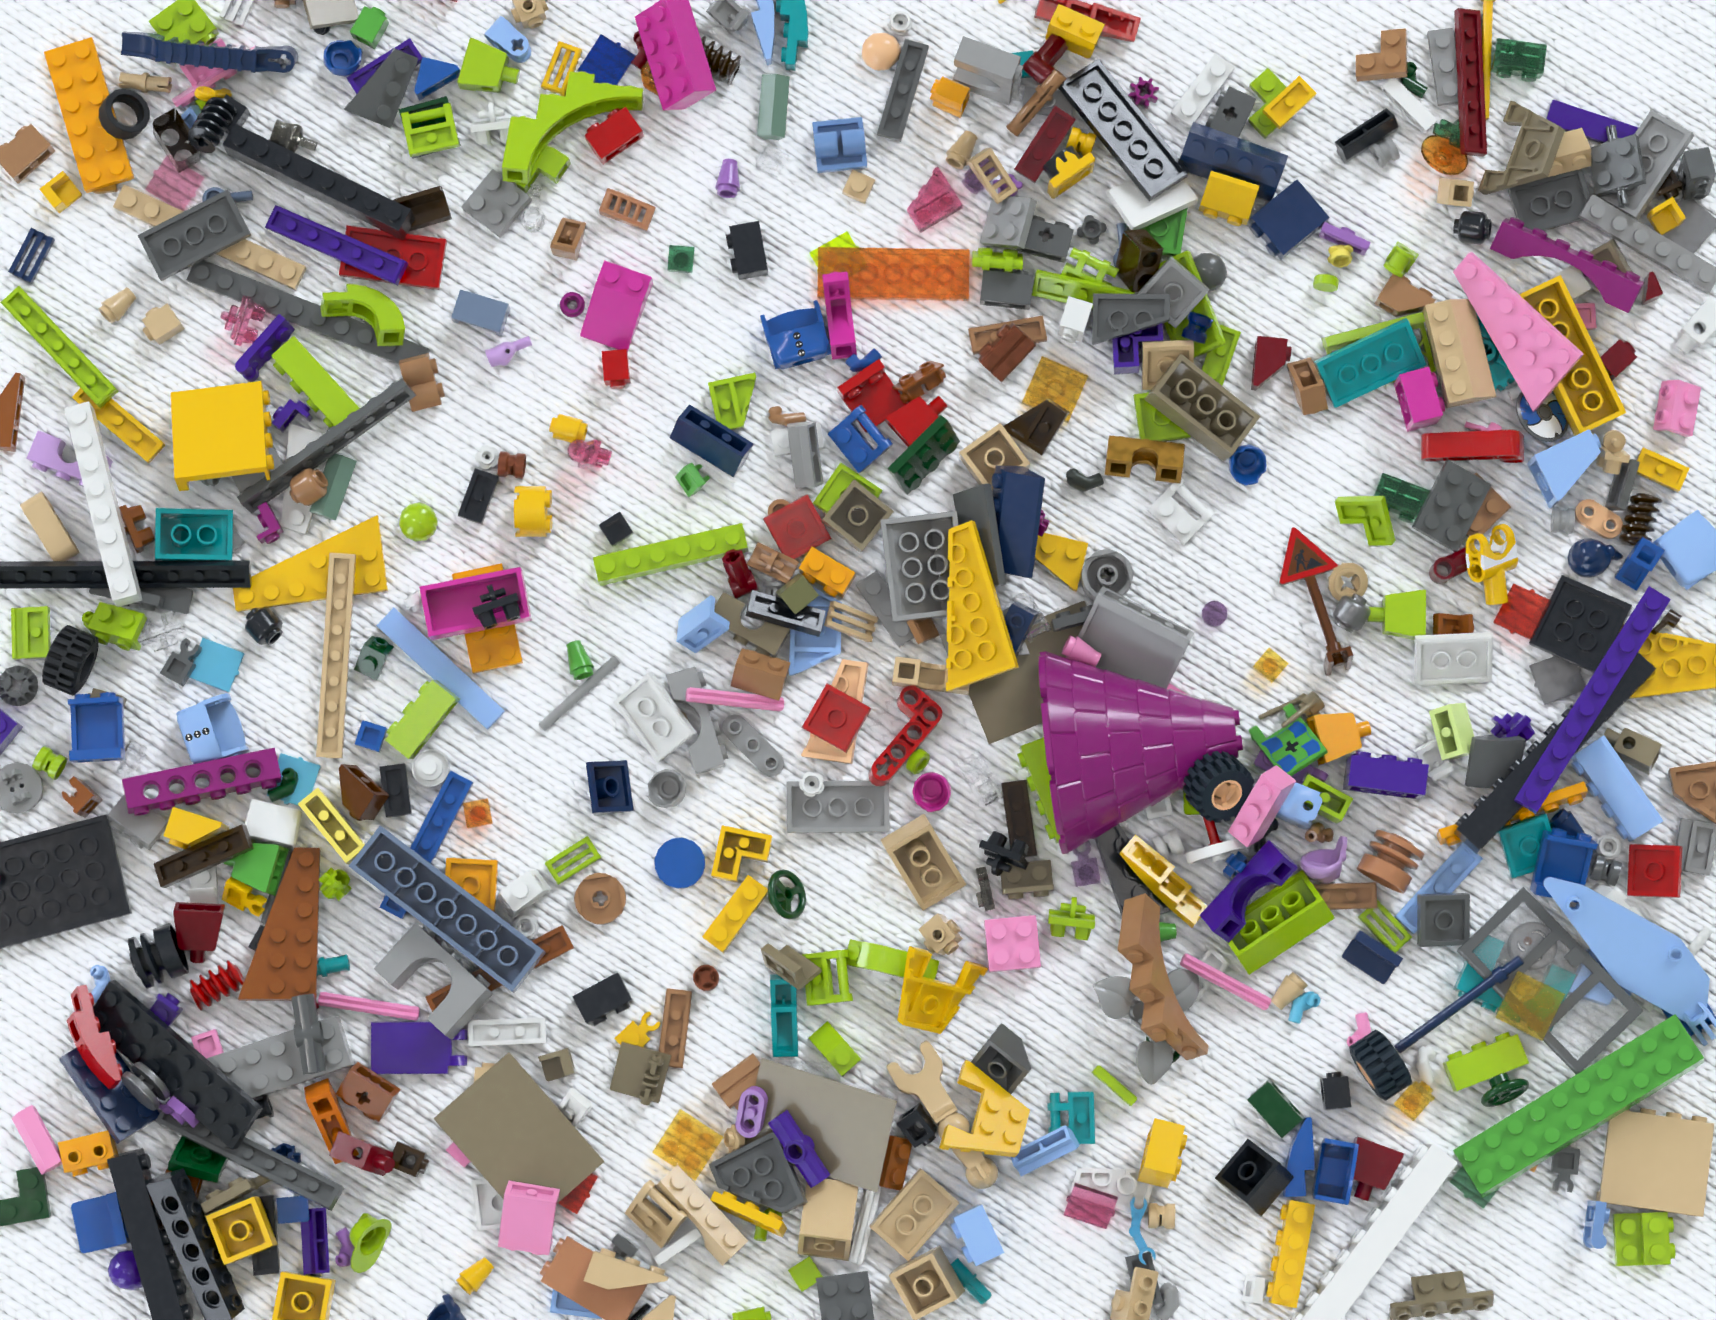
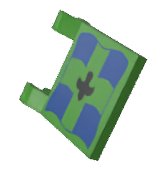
M1291 703L1283 707L1287 719L1297 712ZM1301 716L1268 738L1264 736L1257 725L1249 729L1252 740L1259 746L1273 766L1277 765L1290 776H1293L1328 753L1327 749Z

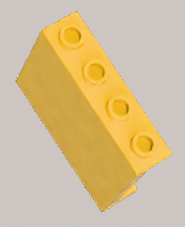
M262 381L171 392L174 479L179 492L188 491L190 481L264 472L266 479L271 480L270 470L274 469L273 455L269 454V448H273L271 433H268V427L272 426L270 411L267 412L266 407L271 405L269 390L264 391Z

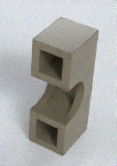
M723 592L715 605L714 612L730 622L727 632L734 635L733 640L745 647L749 643L756 647L755 651L757 653L776 658L790 634V629L764 622L758 629L752 630L744 627L741 623V616L746 609V604Z

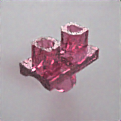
M243 295L240 307L231 305L229 312L222 311L220 318L226 321L224 329L232 330L230 338L234 340V345L241 346L242 342L253 344L257 339L258 330L248 326L249 320L253 319L262 322L265 315V308L254 303L249 296Z
M595 439L588 442L583 440L573 441L567 449L569 458L574 462H579L577 467L581 469L593 466L602 468L603 465L608 466L612 451L601 448L602 441Z

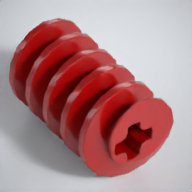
M227 960L226 970L220 965L217 966L218 974L208 970L209 979L199 975V984L195 983L192 979L189 980L191 995L200 1011L203 1010L202 1002L210 1007L212 1006V998L219 1002L221 1001V993L229 997L231 994L230 988L235 992L240 990L239 983L243 985L245 978L236 964L234 965Z

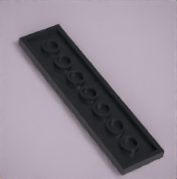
M116 980L109 981L93 1007L94 1015L98 1017L100 1022L99 1033L109 1031L110 1038L115 1041L118 1051L133 1064L140 1062L150 1068L166 1085L171 1097L174 1096L195 1114L197 1120L232 1150L237 1149L263 1107Z

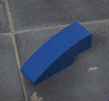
M1312 1117L1303 1119L1290 1145L1285 1168L1294 1178L1283 1190V1197L1306 1196L1305 1170H1315Z

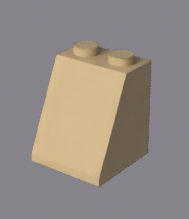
M828 1178L812 1188L806 1183L805 1197L808 1203L803 1205L797 1254L849 1261L858 1186Z

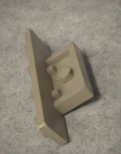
M1462 1271L1411 1277L1410 1283L1414 1300L1391 1303L1389 1317L1390 1320H1409L1413 1317L1423 1316L1430 1318L1444 1313L1459 1314L1467 1310L1483 1311L1493 1307L1494 1293L1493 1290L1467 1293Z

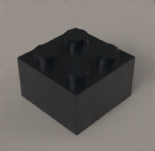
M1249 1139L1244 1142L1215 1177L1229 1193L1260 1217L1294 1178L1280 1162Z

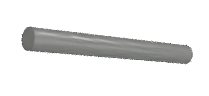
M615 656L611 657L538 725L544 731L551 727L620 664Z

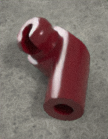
M638 31L633 37L638 53L631 64L641 70L648 60Z

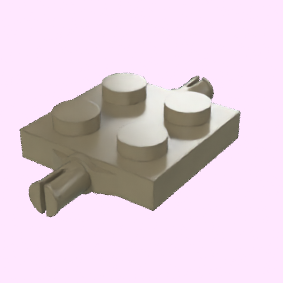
M259 1175L251 1179L239 1177L228 1183L229 1189L225 1191L217 1189L205 1196L207 1201L201 1203L204 1216L206 1217L210 1213L218 1211L252 1191L258 1190L259 1187L270 1180Z

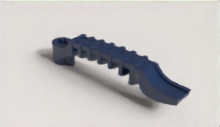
M124 31L121 36V55L142 57L155 62H166V64L178 63L181 66H205L209 69L214 67L223 68V70L235 69L240 72L246 70L251 71V73L265 71L287 73L293 69L298 61L296 49L289 45L255 46L251 50L246 49L243 45L240 48H232L230 44H227L225 47H219L217 43H212L209 46L204 45V42L201 41L197 44H191L190 40L187 39L179 42L178 37L165 41L163 35ZM283 54H285L286 58L290 60L287 64L284 63V59L281 58Z

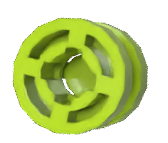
M43 746L36 755L32 768L39 772L45 771L48 777L56 780L63 772L68 758L61 754L56 755L52 749Z

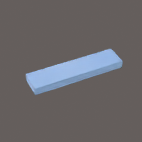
M1462 842L1394 917L1412 934H1415L1417 931V894L1452 893L1483 858Z

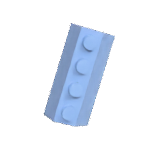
M1605 736L1595 740L1572 756L1573 762L1571 765L1579 776H1584L1588 782L1586 784L1588 791L1593 797L1598 796L1602 802V811L1608 818L1612 817L1617 824L1615 827L1616 831L1622 839L1625 840L1627 838L1629 842L1633 841L1664 821Z

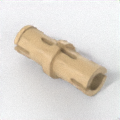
M121 72L119 76V82H122L119 83V88L138 89L142 93H148L149 91L170 93L172 89V84H169V82H172L171 77L150 76L149 73L145 72L142 75Z

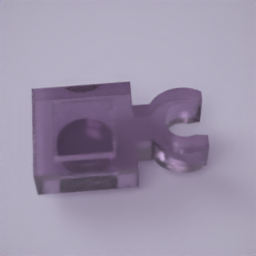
M1089 841L1085 842L1086 850L1084 852H1079L1077 848L1072 851L1078 861L1071 862L1075 888L1101 883L1097 858L1089 859L1088 856L1091 851Z

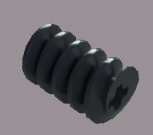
M212 97L208 99L188 132V139L192 146L200 152L213 153L216 150L215 147L219 145L220 139L223 138L224 132L228 130V125L232 123L233 118L237 115L235 106L223 98Z

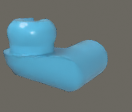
M1309 991L1293 1000L1288 1021L1300 1024L1303 1011L1317 1007L1321 1001L1320 996Z

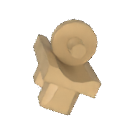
M1608 431L1603 437V445L1601 444V448H1599L1601 453L1597 457L1596 465L1602 467V470L1606 473L1619 475L1622 462L1629 463L1630 455L1623 450L1626 439L1620 431Z

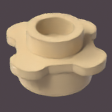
M732 1124L731 1128H727L724 1133V1143L730 1153L745 1145V1137L739 1134L735 1124Z

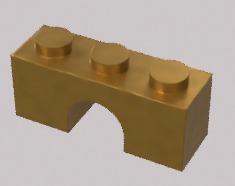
M1109 435L1105 475L1130 478L1132 467L1143 463L1154 468L1156 472L1155 481L1181 483L1185 444Z

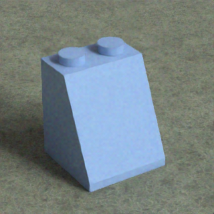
M1590 429L1534 455L1528 461L1527 465L1549 509L1554 507L1565 496L1601 453L1599 449L1601 448V442L1595 433H1591Z

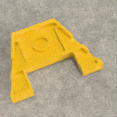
M909 946L897 1021L905 1026L941 1034L960 1009L958 1004L966 994L970 995L975 989L973 984L980 975L984 977L988 968L982 964L965 961L955 985L926 978L923 975L932 954L927 950Z
M965 1060L962 1063L957 1083L981 1093L971 1134L948 1124L944 1128L939 1148L942 1150H949L950 1148L960 1149V1152L982 1151L988 1155L1016 1157L1020 1151L1030 1109L973 1063Z

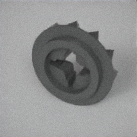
M15 665L6 668L0 675V698L7 704L23 706L31 702L36 696L38 680L36 675L27 667ZM12 677L19 682L24 681L21 685L23 694L17 690H10L13 687Z

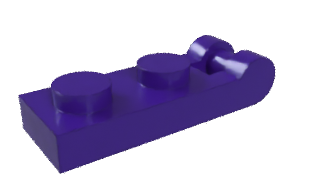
M278 314L237 360L235 369L248 382L256 381L259 377V370L267 361L272 359L271 355L290 338L295 328L283 316Z

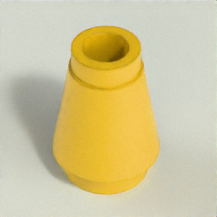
M483 1257L460 1272L456 1282L467 1294L471 1295L479 1290L494 1269V1266Z

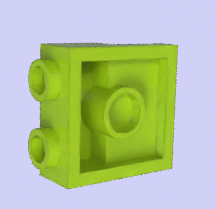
M177 0L148 21L157 34L165 37V41L178 37L179 42L187 39L190 40L191 44H197L201 41L204 42V45H210L219 34L217 28L195 0Z
M1668 1212L1612 1214L1615 1266L1671 1264V1259H1675V1245L1670 1243L1669 1233L1674 1232L1673 1217H1668Z

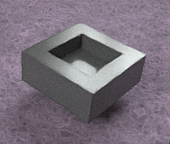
M617 1233L611 1241L615 1245L613 1250L624 1259L627 1255L633 1258L639 1250L620 1233Z

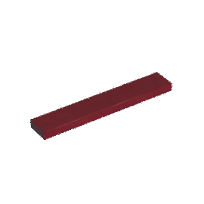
M1457 8L1454 11L1460 152L1461 155L1484 157L1487 155L1481 11Z

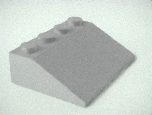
M957 511L880 520L893 622L947 617V601H949V587L947 585L950 561L948 560V529L958 526Z

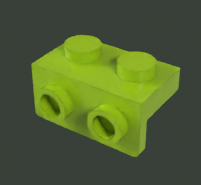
M99 602L89 623L88 630L92 635L98 637L100 644L108 645V643H111L126 651H130V649L140 651L141 644L138 642V637L144 627L147 616L141 612Z

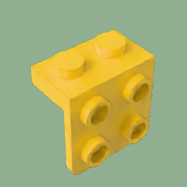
M1058 4L1048 25L1045 39L1047 40L1051 34L1060 36L1066 41L1068 51L1088 59L1091 58L1105 24Z

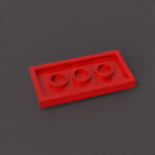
M346 225L345 235L408 262L398 285L440 290L447 246L446 239L407 234L404 240H401L382 230ZM340 263L339 276L390 283L346 263Z

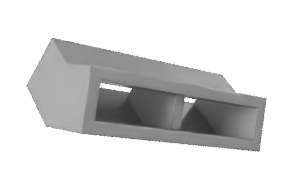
M816 422L787 424L795 488H815L824 484Z

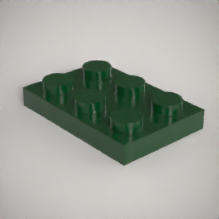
M940 415L887 469L899 488L908 495L912 490L920 486L922 480L930 472L938 468L940 462L948 454L955 451L960 440L948 420Z

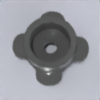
M1087 215L1084 218L1082 227L1077 229V235L1088 239L1090 244L1095 245L1099 242L1100 235L1106 232L1107 226L1105 223L1095 219L1094 216ZM1094 228V231L1090 232L1089 229Z

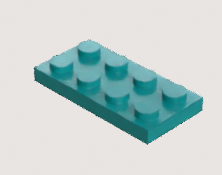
M1407 318L1314 361L1334 408L1396 380L1400 374L1414 371L1427 365Z

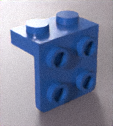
M116 1192L75 1202L71 1205L79 1248L82 1253H90L130 1243Z

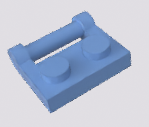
M1588 1200L1583 1232V1244L1588 1248L1602 1249L1606 1246L1607 1239L1603 1235L1604 1224H1608L1610 1209L1606 1208L1607 1202Z

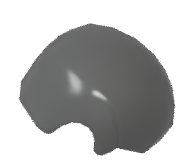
M1200 253L1193 258L1202 283L1209 288V291H1214L1223 285L1227 277L1225 263L1218 255Z

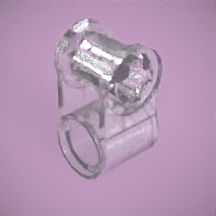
M1021 592L1013 597L1010 606L1017 599L1024 598L1028 601L1030 608L1039 612L1032 627L1037 624L1040 625L1030 630L1026 638L1031 643L1034 637L1045 631L1050 632L1052 629L1031 595Z

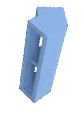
M1064 1125L1021 1147L1019 1154L1016 1157H1011V1160L1020 1176H1023L1076 1150L1080 1144L1073 1131Z

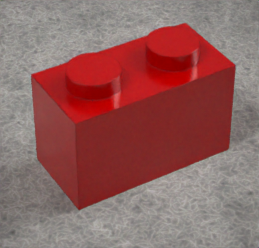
M626 107L621 110L619 108L613 110L607 115V120L601 124L597 122L591 125L584 135L586 142L603 165L644 137L643 130Z

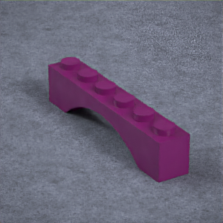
M1511 217L1510 220L1505 218L1502 221L1490 246L1491 250L1510 259L1526 256H1544L1567 262L1583 272L1594 283L1605 303L1626 313L1632 310L1644 284L1643 281L1639 280V275L1631 271L1621 272L1616 269L1617 265L1610 261L1603 260V262L1593 259L1594 255L1586 250L1580 249L1578 252L1570 248L1571 244L1562 239L1552 240L1541 229L1534 228L1531 230L1524 227L1525 223L1517 218Z

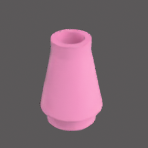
M1070 635L1061 654L1065 655L1069 660H1076L1096 667L1102 653L1096 651L1078 636L1075 638Z

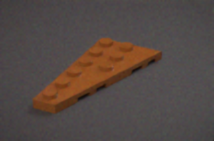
M320 848L293 849L240 991L238 1001H292L291 997L305 994H314L315 1001H317Z

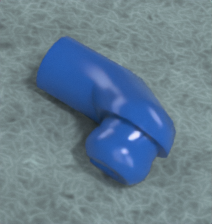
M873 348L862 359L853 354L845 363L850 367V371L860 372L878 359H881L882 356Z

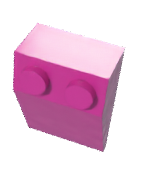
M604 260L593 290L580 337L617 350L627 349L629 351L653 286L652 277Z

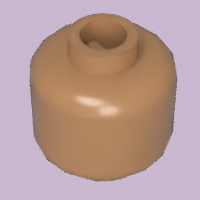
M307 468L290 480V496L296 503L310 506L326 495L328 481L320 470Z

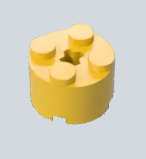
M515 486L514 493H519V495H517V499H514V528H520V530L516 531L515 537H547V533H551L553 528L552 515H548V508H551L552 490H547L546 486Z

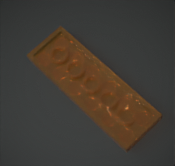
M818 247L817 299H825L823 274L848 272L850 299L969 301L970 249Z

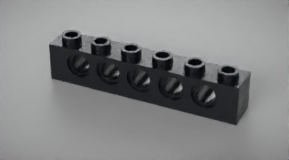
M184 1168L157 1176L146 1187L204 1320H232L245 1308L232 1280V1275L228 1271L227 1266L223 1264L201 1204L191 1186L190 1179Z

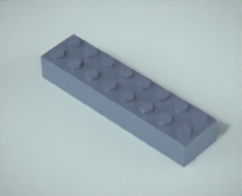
M381 825L349 865L352 870L513 993L518 990L546 953Z

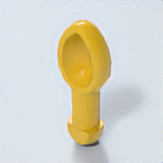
M199 86L194 92L196 98L205 102L212 97L224 98L226 94L230 97L232 96L231 91L226 88L214 90L210 87Z

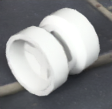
M1176 829L1168 831L1162 837L1158 835L1151 838L1155 851L1165 859H1168L1172 854L1179 855L1185 852Z

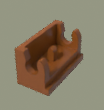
M73 776L69 782L73 788H76L77 792L74 793V796L71 795L69 797L68 793L63 791L62 797L74 808L72 811L75 814L86 818L103 799L83 780Z

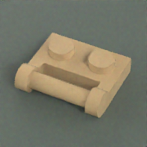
M649 1180L640 1189L625 1214L660 1248H663L668 1244L688 1215L683 1210L679 1211L655 1188L656 1184ZM648 1196L672 1218L671 1221L647 1199Z

